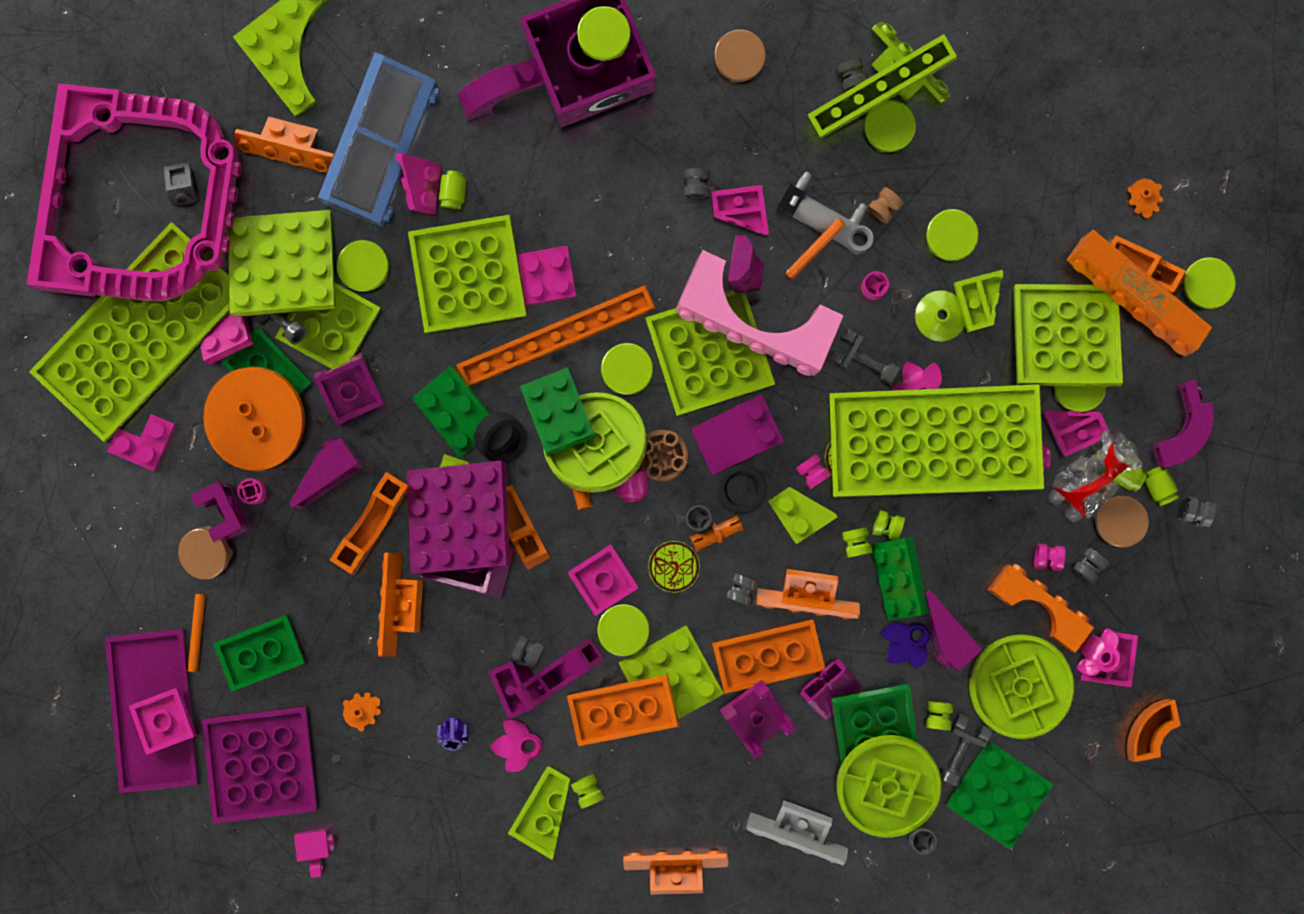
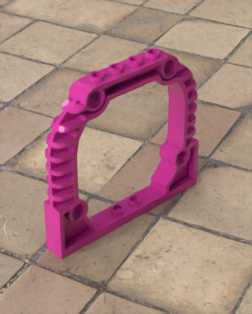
M58 84L27 285L34 290L94 297L100 295L145 301H165L187 293L188 290L205 277L207 270L215 271L219 269L224 263L225 253H228L230 250L231 241L228 233L229 227L232 228L234 224L232 205L233 202L237 201L238 188L235 185L236 178L241 175L242 166L241 162H239L238 152L225 140L224 134L215 119L200 106L181 99L126 94L114 89ZM111 113L110 118L102 122L103 115ZM122 123L178 128L194 133L202 140L200 148L201 159L210 170L202 229L200 234L194 236L188 242L182 263L166 271L158 272L99 267L97 262L86 253L76 252L71 254L64 243L54 236L57 210L62 205L61 185L66 180V169L64 166L68 141L79 142L97 129H101L106 133H113L121 127ZM229 151L226 159H218L221 152ZM214 251L213 258L209 261H204L205 253ZM87 262V269L79 273V266Z

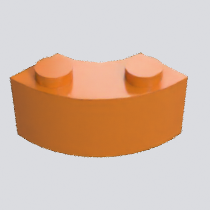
M1169 698L1160 700L1150 705L1138 716L1132 725L1128 737V760L1139 762L1161 757V744L1164 737L1172 729L1181 726L1175 700Z

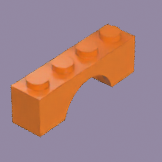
M386 472L373 491L370 501L359 520L343 538L330 561L350 574H356L407 495L410 486Z
M1016 564L1013 567L1005 565L988 588V591L1009 606H1013L1023 600H1033L1040 603L1046 608L1051 618L1052 629L1050 637L1070 652L1076 653L1094 629L1089 624L1090 619L1080 611H1077L1075 614L1067 607L1070 604L1060 596L1056 595L1054 598L1048 594L1047 590L1049 588L1040 581L1035 580L1033 583L1025 577L1028 573Z

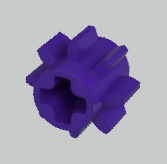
M448 718L444 721L443 726H437L438 744H442L446 750L455 751L462 747V743H468V725H463L460 719Z

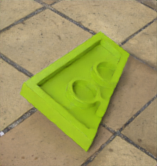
M548 765L508 832L509 835L553 860L570 777Z

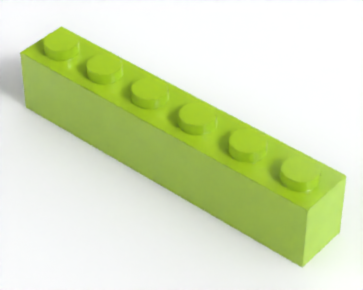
M943 34L807 115L819 136L824 138L959 58L946 35Z

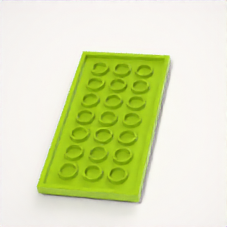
M171 222L126 270L141 272L166 271L184 261L185 250L191 239ZM205 253L204 261L211 260V258ZM221 267L215 271L207 270L205 277L188 290L187 293L165 301H145L101 296L29 372L106 443L114 435L115 431L122 427L200 344V341L230 311L229 274Z
M1039 384L829 393L833 497L1044 490Z

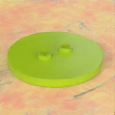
M598 392L579 395L595 437L549 456L546 455L544 450L546 461L553 474L562 483L573 489L583 492L611 490L629 480L643 462L647 448V435L643 421L634 407L618 396Z
M1010 635L994 641L977 657L970 673L969 694L977 715L989 728L1010 738L1031 739L1050 732L1065 718L1073 701L1074 678L1066 658L1054 645L1036 636Z
M897 735L874 737L855 747L843 761L836 783L838 801L847 819L859 830L869 835L883 838H893L909 834L926 823L937 808L942 787L939 769L930 753L919 743Z

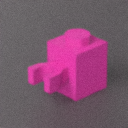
M329 828L298 832L294 835L297 862L309 860L311 878L321 877L324 874L321 858L332 855V850H335L336 847L334 834H330Z

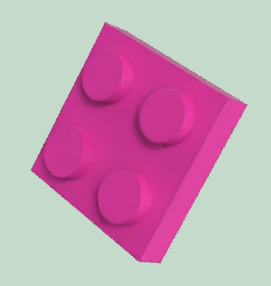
M568 246L517 254L526 306L576 297Z
M609 545L567 572L595 616L639 588L612 545Z
M180 687L129 706L146 755L197 736Z

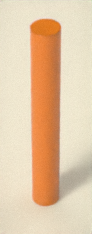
M837 218L786 271V275L793 280L846 225L845 222Z
M195 594L188 672H198L205 594Z

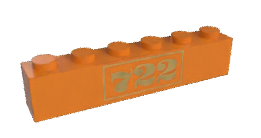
M1095 230L1090 231L1081 238L1066 260L1073 265L1076 271L1090 279L1097 288L1102 289L1112 297L1116 304L1123 306L1137 321L1145 324L1152 330L1155 336L1162 338L1176 353L1184 357L1197 351L1212 329L1207 322Z

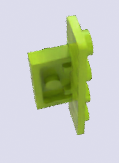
M880 22L872 27L874 32L888 46L871 64L878 73L914 52L907 43L901 42L895 36L896 31L888 23ZM932 75L899 93L903 100L907 102L925 85L940 103L951 97L947 92L948 87L939 79L936 80Z

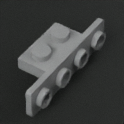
M783 800L775 821L755 813H750L746 829L757 836H764L777 841L781 845H789L800 849L806 854L819 856L830 863L845 865L847 861L848 848L826 840L832 825L833 818L785 800Z

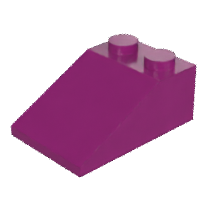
M762 394L690 429L712 476L784 442Z
M333 437L322 444L324 449L316 455L289 503L292 508L301 510L364 467L347 440Z
M510 547V565L515 550ZM510 566L422 574L421 577L501 598Z
M924 590L929 609L926 619L934 649L938 653L936 659L945 669L959 671L978 655L982 649L931 590Z

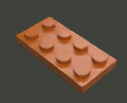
M813 619L712 643L724 694L751 688L760 680H763L765 684L825 669Z
M668 674L567 695L578 746L674 728L680 725Z

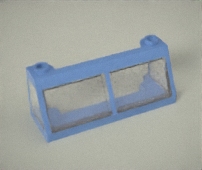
M374 52L318 196L325 206L383 227L385 222L390 221L394 208L390 207V200L402 172L401 162H396L395 157L396 154H409L426 108L431 103H436L440 89L437 88L438 85L435 79Z

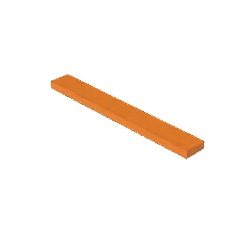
M646 285L456 364L467 384L473 387L651 312L656 308Z

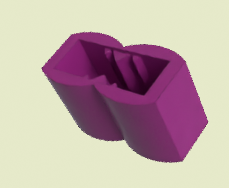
M837 659L830 663L821 672L819 677L811 680L802 689L800 695L825 721L834 716L831 698L857 694L861 690L862 685L847 667Z

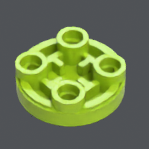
M601 6L591 9L581 18L578 25L577 35L580 47L587 56L596 60L607 61L622 56L630 41V26L626 17L612 7Z
M887 100L870 110L864 122V132L867 140L877 151L883 153L902 150L911 142L916 131V120L912 111L905 104L895 100Z
M949 209L938 213L930 221L926 231L929 251L945 261H959L966 258L974 250L978 242V228L975 221L970 215L961 210Z
M358 240L348 244L340 252L337 259V273L341 281L351 290L370 292L380 287L387 280L389 261L385 252L377 244L367 240Z
M1203 258L1187 268L1181 290L1188 301L1194 306L1205 310H1212L1223 306L1231 299L1235 291L1236 280L1232 269L1225 262L1217 258Z
M623 343L614 346L606 353L602 361L601 373L604 382L613 392L621 395H633L641 392L650 383L653 365L650 356L643 348L635 344Z
M1053 386L1054 397L1062 407L1069 411L1088 412L1096 408L1103 401L1107 386Z
M627 604L616 605L609 608L600 618L597 630L598 638L608 652L617 656H630L639 652L645 646L649 637V623L646 616L638 608Z

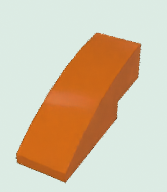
M1115 235L1111 244L1176 297L1186 276V270L1162 260V256Z
M513 485L507 486L509 537L524 566L529 570L550 559V556Z

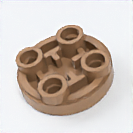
M740 29L730 31L722 36L716 45L714 53L717 69L725 78L733 83L748 81L756 77L762 70L766 58L765 47L760 38L750 31Z
M656 430L647 434L646 453L639 468H644L648 472V478L655 481H670L678 477L685 469L688 461V450L685 442L679 435L669 430Z
M1116 496L1106 500L1096 511L1095 525L1099 536L1108 545L1123 548L1133 546L1143 539L1148 530L1149 518L1146 509L1138 500L1129 496Z
M211 526L196 528L188 532L179 544L178 554L181 565L188 574L197 579L207 580L220 575L228 566L229 559H231L233 554L225 538L218 542L212 541L208 532L212 528Z

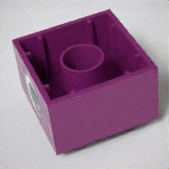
M564 0L520 18L523 35L531 55L535 59L543 79V85L561 128L656 91V74L626 0ZM601 6L612 7L620 11L626 17L630 26V41L623 55L607 61L596 60L587 56L580 47L577 35L581 18L591 9Z

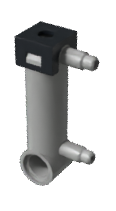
M805 172L796 186L789 185L777 207L778 212L791 219L794 217L822 234L837 218H840L846 225L832 240L847 247L851 253L856 255L868 251L873 243V233L868 227L859 225L865 216L867 205L860 204L849 220L805 195L806 192L804 191L812 177L810 173ZM856 234L863 235L866 239V244L863 246L856 245L853 242V236Z

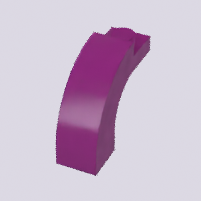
M534 58L515 65L510 63L470 82L459 92L458 100L468 121L491 113L493 106L507 97L542 85L543 79Z
M1195 380L1179 384L1186 410V422L1182 431L1170 440L1153 444L1157 463L1161 468L1174 466L1189 460L1202 449L1210 436L1214 417L1212 402L1201 404L1203 393L1200 385H1196Z
M589 638L515 688L514 692L527 711H530L604 660V657L592 639Z

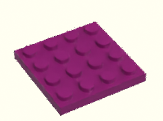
M505 461L407 471V485L410 486L408 489L411 574L510 566Z
M307 706L202 719L213 824L318 811Z

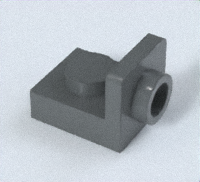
M186 162L164 167L166 192L171 204L177 206L197 202L190 163Z

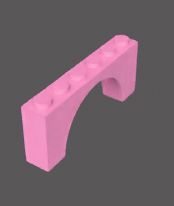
M702 250L675 308V312L679 313V316L684 320L690 322L695 320L703 324V327L708 331L715 333L718 331L727 335L726 338L734 343L742 342L749 345L750 349L758 354L766 353L774 357V361L779 364H790L796 367L797 371L803 375L815 376L823 366L844 315L819 305L809 321L795 330L784 333H769L757 330L737 317L726 300L722 281L726 260Z

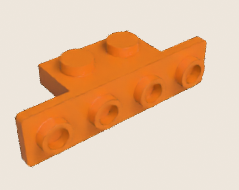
M268 117L261 135L236 129L234 133L236 150L290 163L295 166L314 169L319 172L328 173L335 155L313 148L318 137V129Z
M385 552L382 562L380 628L377 641L379 657L397 656L398 631L420 632L423 580L401 579L402 553Z
M787 569L783 592L757 589L756 604L764 608L773 609L777 607L791 612H812L818 616L833 615L846 620L852 618L859 619L860 603L835 599L838 576Z
M686 851L681 853V855L659 852L652 856H644L642 853H631L629 856L623 857L624 870H650L651 895L703 893L702 868L728 867V854H723L721 851H709L707 854H696L692 851Z

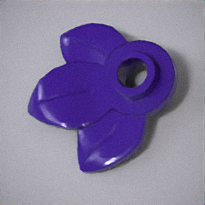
M896 622L887 626L882 631L881 635L891 642L887 651L889 663H902L909 659L911 665L918 669L926 662L928 657L926 644L930 639V632L926 625L919 622L909 625ZM915 630L921 632L919 640L912 638V633Z

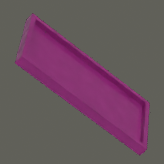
M185 629L105 637L119 793L198 785L199 775L195 737L146 755L129 706L180 687L193 723L189 672L187 671L188 660Z

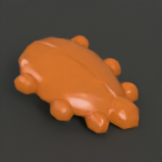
M1141 179L1136 181L1133 186L1128 187L1127 190L1131 193L1129 204L1136 206L1134 210L1136 214L1142 212L1143 217L1150 218L1153 211H1159L1157 204L1163 201V197L1160 196L1159 192L1162 189L1161 184H1156L1150 179Z
M367 692L364 694V697H360L356 693L350 701L344 700L343 716L345 722L351 727L358 728L359 731H363L365 729L364 726L368 725V723L374 724V715L381 714V710L377 708L380 705V699L376 696L371 698V694Z

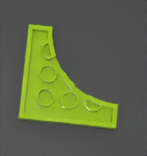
M280 0L233 36L296 118L317 103L306 85L301 69L300 57L305 28L316 11L327 0Z

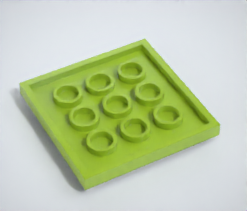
M331 210L234 217L233 227H229L228 233L231 241L229 250L230 314L232 317L335 309Z
M510 215L408 232L425 334L527 317Z
M1014 285L1017 385L1122 386L1123 372L1119 305L1113 301L1112 297L1095 285Z
M734 290L725 292L726 300L737 317L747 325L757 329L746 293H735ZM675 308L645 318L676 416L775 385L765 353L758 354L752 351L749 345L742 342L734 343L726 338L727 335L718 331L716 333L708 331L703 327V324L695 320L693 322L684 320L679 316V313L675 312Z

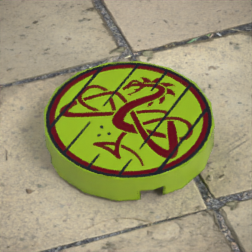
M671 541L663 543L654 550L650 556L648 568L650 577L656 586L664 591L675 593L684 591L693 585L698 577L700 564L698 556L691 547L682 542Z

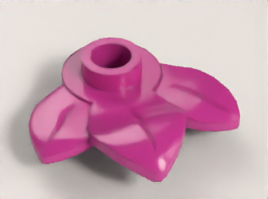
M905 362L902 369L903 382L894 384L892 390L938 389L942 383L941 371L936 363L930 364L923 371L916 364Z
M1107 628L1100 638L1088 635L1080 646L1081 653L1085 657L1077 665V669L1088 676H1096L1102 671L1105 673L1118 671L1122 666L1123 659L1118 651L1119 638L1117 634Z
M505 720L503 727L506 735L496 739L490 748L498 756L507 758L506 771L518 772L526 767L529 760L535 759L540 755L543 745L537 735L529 733L524 723L517 720ZM528 741L533 742L534 750L527 751L525 743Z

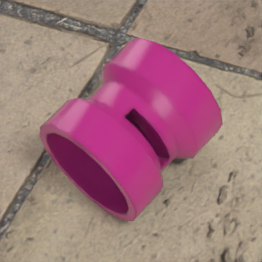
M878 271L869 273L861 284L863 295L870 300L882 298L889 288L887 276Z
M817 454L796 468L800 475L806 476V484L810 489L831 476L829 470L820 465L821 459Z
M245 479L238 485L237 495L246 504L258 505L266 499L267 487L260 480Z
M1038 543L1034 557L1035 569L1044 570L1045 568H1051L1052 571L1062 572L1065 563V547L1055 546L1051 548L1047 544Z

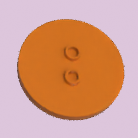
M246 367L232 371L223 376L213 386L206 399L203 419L207 438L217 454L235 467L251 471L275 467L286 461L296 451L302 440L305 428V412L301 398L293 385L275 371L262 367Z

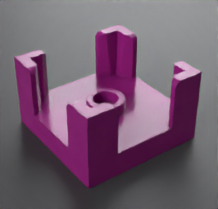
M362 352L352 356L350 361L329 371H327V368L314 375V380L336 426L384 405L382 393L379 387H376Z
M217 481L190 495L195 506L203 504L206 508H209L218 503L217 508L223 519H226L225 522L209 529L208 532L213 542H218L224 538L226 541H229L251 529L228 483Z
M760 680L720 709L754 760L765 752L760 744L782 730L786 736H789L797 730L763 680Z

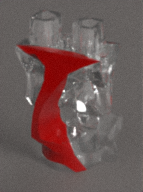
M1119 427L1112 434L1105 429L1100 436V441L1103 443L1102 448L1089 458L1081 455L1059 474L1052 484L1053 489L1047 497L1048 500L1055 506H1058L1066 499L1072 506L1065 512V515L1073 523H1076L1083 517L1088 520L1119 489L1121 485L1118 482H1112L1119 474L1128 470L1134 471L1143 466L1137 455L1138 447L1126 438ZM1098 463H1102L1105 467L1103 475L1095 473L1094 468ZM1078 469L1084 472V475L1080 478L1074 476V472ZM1103 487H1107V490L1103 494H1096V492L1101 490Z

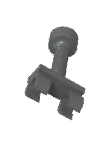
M282 313L251 315L261 325L270 316L285 330V338L293 345L303 341L307 335V329L301 323H292Z
M846 328L841 338L854 346L847 358L833 350L828 360L846 370L851 359H856V361L858 360V362L865 366L867 365L872 370H876L882 376L881 381L891 385L900 367L893 363L884 366L879 361L877 362V360L875 361L870 356L868 357V355L866 356L861 351L859 352L858 347L864 337Z
M958 714L950 731L962 737L961 744L957 749L958 751L952 760L953 763H951L950 768L947 770L943 769L940 774L942 781L957 788L962 779L958 771L963 764L962 761H964L970 745L974 743L985 748L993 729L982 725L977 738L964 733L963 731L967 726L969 718L962 714Z

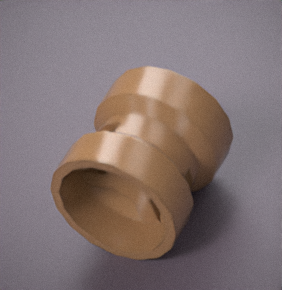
M884 187L879 193L878 200H873L867 207L876 218L883 223H888L892 218V212L899 210L904 203L897 194Z

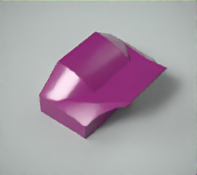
M745 235L735 236L728 282L735 293H744L750 289H760L764 264L756 256L753 245Z
M511 661L488 671L508 719L527 712L514 689L534 676L531 668L517 665Z

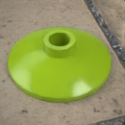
M931 292L924 296L917 305L915 311L916 325L919 331L930 340L937 342L949 341L958 336L965 326L957 296L951 292ZM938 311H945L946 319H939Z

